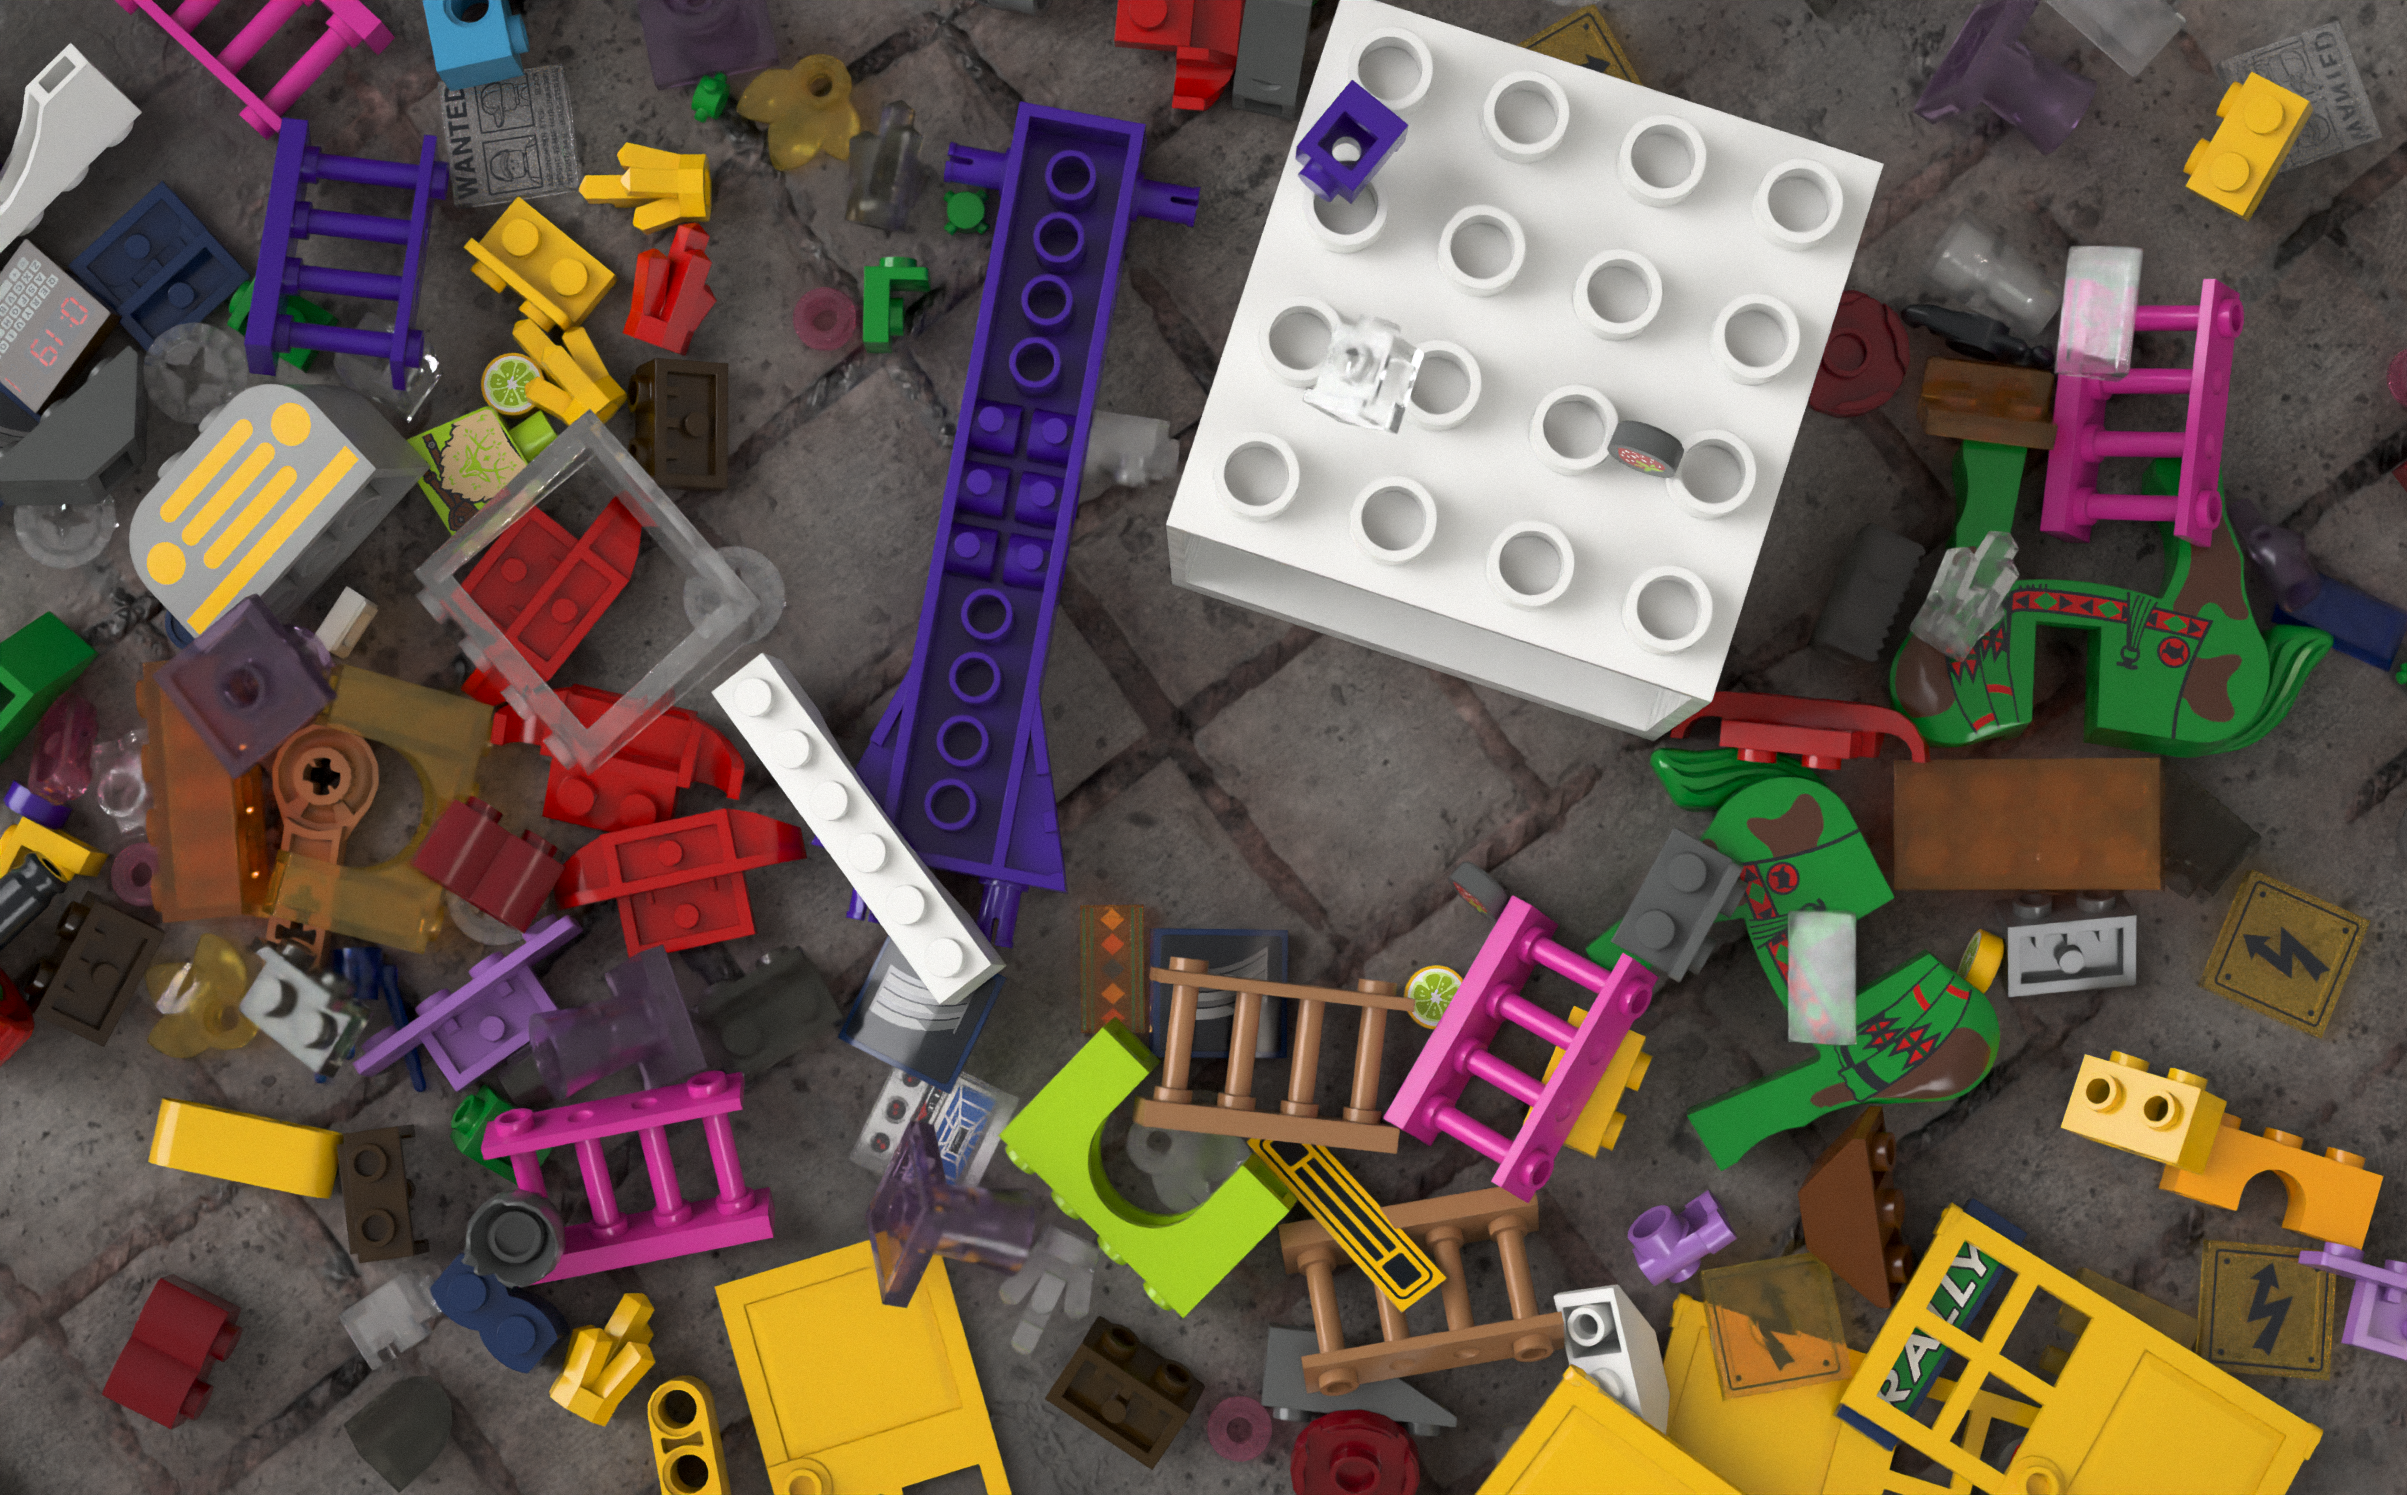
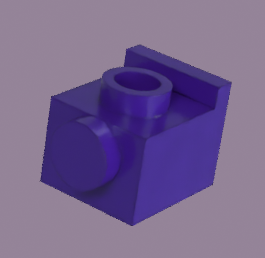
M1351 80L1296 146L1295 159L1304 166L1298 173V177L1311 191L1325 201L1332 202L1339 194L1352 204L1392 154L1397 152L1405 143L1409 125L1354 80ZM1344 143L1351 144L1357 148L1360 157L1354 164L1342 165L1333 157L1332 152L1335 147Z

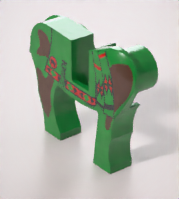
M1963 439L1952 458L1951 477L1956 492V516L1951 534L1945 544L1943 576L1934 598L1928 604L1894 656L1888 676L1890 709L1901 712L1916 724L1929 747H1964L2002 736V742L2019 737L2032 722L2036 625H2046L2055 629H2064L2065 627L2088 629L2084 743L2191 758L2240 750L2256 743L2282 722L2294 704L2308 675L2332 648L2334 638L2326 630L2295 625H2275L2260 634L2252 616L2245 590L2244 557L2226 514L2221 462L2217 491L2222 500V516L2218 527L2212 531L2211 547H2198L2174 536L2175 522L2157 521L2164 547V573L2157 597L2124 588L2083 581L2055 579L2005 580L2003 569L2028 444ZM2155 457L2142 474V495L2178 496L2182 458Z
M1735 747L1698 751L1679 748H1658L1651 754L1650 766L1672 802L1680 809L1689 812H1706L1718 809L1715 817L1698 840L1744 865L1738 877L1749 884L1743 897L1730 918L1718 913L1713 923L1740 918L1745 920L1756 954L1773 989L1795 1023L1819 1051L1815 1056L1687 1109V1117L1720 1171L1737 1163L1750 1148L1764 1138L1783 1130L1804 1127L1814 1119L1840 1108L1860 1104L1947 1101L1960 1097L1975 1088L1990 1071L1996 1059L2000 1041L1999 1023L1995 1011L1986 996L1979 989L1945 965L1942 960L1930 951L1924 949L1835 1002L1805 953L1809 948L1895 898L1850 811L1839 796L1810 768L1801 766L1802 762L1781 752H1777L1776 763H1761L1737 760L1738 748ZM1624 916L1588 943L1585 948L1594 963L1611 972L1622 953L1632 957L1648 970L1652 966L1649 962L1611 942Z

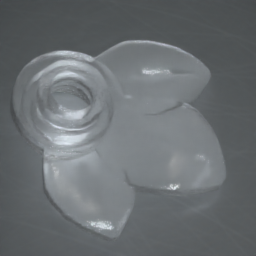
M1202 1089L1193 1090L1192 1101L1217 1104L1218 1092ZM1136 1122L1132 1124L1127 1137V1150L1132 1162L1140 1170L1152 1175L1158 1199L1168 1208L1178 1213L1190 1210L1204 1202L1211 1195L1210 1181L1218 1182L1227 1179L1252 1154L1242 1137L1145 1127ZM1163 1131L1167 1133L1171 1138V1147L1163 1153L1152 1151L1147 1144V1138L1152 1132Z

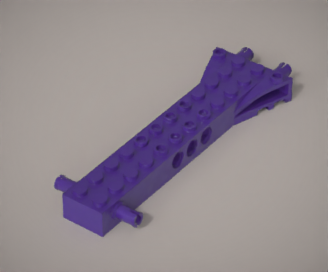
M1021 101L1019 103L1011 148L1008 147L1006 153L958 145L955 142L950 143L947 153L950 156V161L945 163L944 182H956L999 190L1001 201L912 663L870 737V743L855 768L856 773L879 806L929 869L979 878L978 883L983 884L984 888L977 926L991 944L994 922L996 919H999L994 945L1012 949L1022 892L1028 893L1029 887L1069 894L1041 697L1132 221L1137 222L1138 216L1185 224L1187 227L1194 228L1197 215L1196 209H1198L1201 187L1194 186L1192 188L1145 179L1146 173L1141 171L1147 145L1146 124ZM815 835L811 845L826 849ZM853 887L846 918L865 921L867 904ZM870 910L868 922L880 924Z

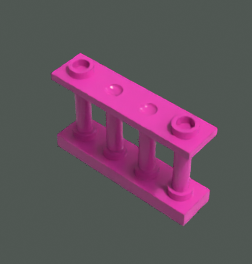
M114 0L130 15L139 7L142 8L247 105L239 115L267 141L275 132L280 134L281 117L348 46L355 49L363 42L374 53L379 55L395 38L383 22L359 0H318L333 14L326 21L330 28L260 100L235 75L303 4L309 8L315 0H270L216 58L189 34L221 0H185L171 16L166 14L152 0Z
M2203 279L2200 305L2120 306L2118 302L2119 295L2094 280H2069L2040 531L2068 543H2090L2091 527L2098 519L2175 522L2174 536L2198 547H2211L2212 531L2218 527L2222 516V500L2217 488L2234 340L2241 334L2244 324V309L2242 302L2239 300L2240 294L2217 279ZM2120 331H2197L2193 369L2113 368L2111 364L2113 339L2118 336ZM2112 394H2190L2186 431H2106L2103 426L2106 400H2109ZM2105 457L2182 458L2178 496L2099 494L2096 489L2099 463Z
M1512 895L1383 1119L1429 1146L1432 1145L1438 1133L1444 1131L1501 1164L1491 1182L1529 1204L1536 1190L1543 1187L1550 1178L1557 1153L1632 1023L1648 1008L1652 998V989L1659 977L1624 953H1622L1611 972L1552 941V936L1559 925L1531 904ZM1541 963L1598 994L1580 1028L1520 997V991L1535 965ZM1506 1019L1566 1051L1547 1085L1488 1053L1487 1048L1502 1022ZM1476 1075L1533 1107L1514 1142L1455 1108L1457 1100L1472 1076Z
M718 1070L706 1071L692 1076L686 1083L534 1113L527 1108H518L506 1111L497 1116L495 1120L487 1122L481 1146L484 1160L510 1155L519 1190L540 1193L542 1197L548 1198L536 1150L574 1143L593 1219L588 1223L565 1227L566 1248L560 1262L556 1265L555 1270L532 1285L773 1238L775 1205L771 1189L766 1187L753 1190L751 1187L745 1186L728 1112L742 1110L745 1081L742 1072L725 1075L724 1072ZM702 1118L720 1193L715 1198L689 1202L686 1199H682L664 1125ZM638 1130L657 1206L653 1210L626 1215L624 1212L618 1211L600 1137Z

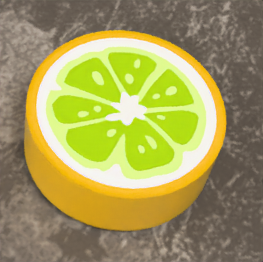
M507 353L493 359L485 368L481 379V390L488 405L495 408L502 416L511 419H521L531 416L539 410V408L527 402L525 393L526 383L536 377L546 381L547 378L530 357L519 353Z
M1982 929L1977 930L1967 945L1960 961L1957 974L1979 989L1983 994L1988 990L2000 966L2005 946L2002 937Z
M1440 965L1428 966L1414 973L1408 980L1403 995L1404 997L1415 999L1414 1012L1407 1011L1410 1018L1424 1028L1435 1029L1463 981L1462 977L1454 970Z

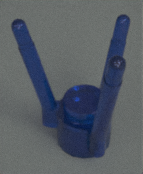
M353 947L331 951L332 969H326L327 993L314 1080L318 1084L324 1083L327 1079L340 1003H343L342 1056L346 1060H351L355 1056L357 1003L378 1001V989L384 990L396 1029L399 1031L409 1024L398 989L397 965H384L383 948ZM415 1047L404 1055V1060L415 1091L423 1092L426 1089V1081Z

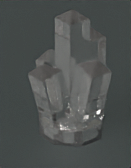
M1989 531L1975 554L1966 547L1947 549L1927 599L1911 623L1909 630L1923 642L1941 653L1964 663L1977 641L2006 616L2002 601L2020 575L2012 560L2019 548L2011 534L2008 532Z
M1049 1221L1046 1222L1036 1245L999 1288L1002 1303L1017 1305L1041 1277L1010 1342L1018 1355L1030 1354L1034 1351L1066 1283L1067 1291L1064 1312L1074 1321H1078L1089 1314L1094 1271L1104 1253L1097 1244Z

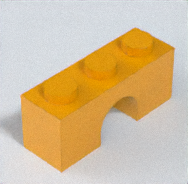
M2223 1113L2203 1176L2167 1164L2165 1165L2159 1189L2218 1208L2237 1211L2246 1183L2257 1173L2269 1170L2281 1179L2288 1195L2287 1210L2281 1228L2324 1242L2337 1243L2362 1250L2384 1177L2363 1170L2366 1158L2350 1152L2327 1147L2325 1156L2322 1157L2301 1150L2304 1138L2284 1131L2265 1127L2263 1137L2241 1131L2239 1128L2242 1119L2228 1113Z

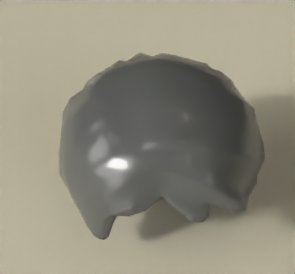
M522 1189L498 1193L485 1201L469 1220L464 1249L465 1257L461 1262L473 1266L474 1273L478 1276L494 1274L499 1282L509 1288L514 1286L521 1288L530 1286L555 1270L565 1251V1223L562 1213L556 1209L555 1204L549 1198L542 1197L540 1193Z

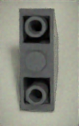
M127 346L116 357H107L99 362L90 372L87 382L68 399L63 398L50 405L41 416L37 427L21 441L10 442L0 450V500L5 505L99 504L146 462L149 378L136 351Z

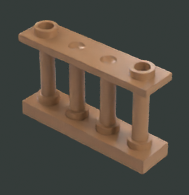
M1170 956L1169 968L1151 966L1150 980L1174 984L1161 1086L1155 1085L1153 1097L1135 1095L1132 1121L1145 1127L1397 1154L1400 1128L1381 1122L1382 1111L1376 1110L1387 1010L1414 1012L1415 999L1396 995L1397 983L1359 978L1358 990H1348L1208 973L1209 961ZM1199 987L1237 991L1225 1093H1218L1217 1104L1192 1101L1193 1090L1187 1089ZM1262 995L1300 999L1288 1099H1281L1280 1111L1255 1108L1257 1097L1250 1096ZM1325 1002L1362 1006L1350 1107H1343L1342 1118L1318 1115L1319 1104L1313 1103Z
M1494 1187L1379 1207L1394 1229L1401 1228L1421 1251L1427 1250L1429 1253L1434 1254L1436 1267L1447 1278L1440 1283L1449 1331L1410 1337L1406 1312L1403 1311L1401 1313L1374 1283L1385 1342L1347 1349L1345 1347L1332 1271L1338 1265L1355 1263V1261L1316 1218L1278 1225L1286 1274L1299 1272L1307 1278L1320 1350L1318 1354L1301 1356L1307 1393L1320 1391L1327 1396L1344 1395L1356 1390L1359 1384L1514 1357L1520 1362H1534L1549 1357L1555 1350L1564 1349V1321L1562 1312L1539 1315L1523 1240L1528 1232L1539 1231L1536 1192L1529 1204L1501 1187ZM1491 1239V1241L1498 1243L1514 1320L1475 1326L1459 1249L1465 1243Z

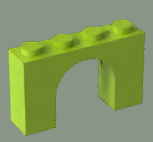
M1115 1016L1100 1029L998 1136L1007 1144L1005 1151L1018 1168L1030 1175L1036 1172L1053 1189L1051 1197L1056 1205L1072 1219L1079 1220L1082 1218L1099 1235L1097 1242L1109 1258L1119 1265L1124 1266L1128 1263L1145 1280L1143 1283L1144 1290L1158 1306L1167 1311L1174 1309L1184 1318L1292 1209L1298 1199L1253 1152L1204 1202L1190 1210L1175 1214H1157L1142 1210L1125 1200L1112 1186L1105 1173L1101 1159L1102 1134L1112 1112L1161 1061Z

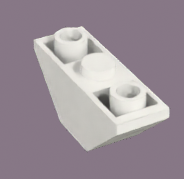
M1618 1284L1560 1292L1554 1295L1557 1312L1561 1311L1563 1316L1564 1344L1569 1365L1573 1364L1582 1368L1588 1375L1600 1382L1602 1390L1666 1435L1670 1393L1656 1332Z

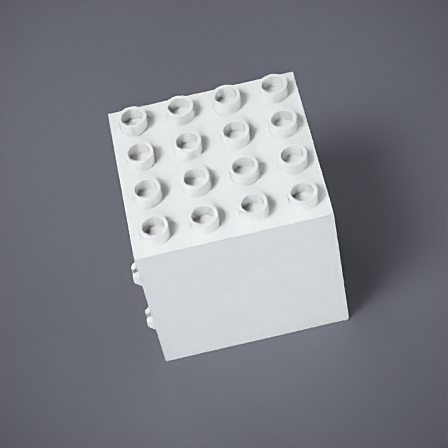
M1340 0L1166 523L1172 584L1655 741L1710 704L1713 700L1884 164L1376 0ZM1354 80L1409 125L1406 140L1400 149L1392 154L1352 204L1339 194L1332 202H1327L1311 191L1298 177V173L1304 166L1295 159L1296 146L1349 82ZM1347 143L1338 145L1332 152L1333 157L1342 165L1354 164L1360 157L1357 148ZM1623 421H1638L1657 427L1678 439L1684 448V454L1675 476L1662 478L1648 475L1632 469L1612 457L1607 447L1617 424Z

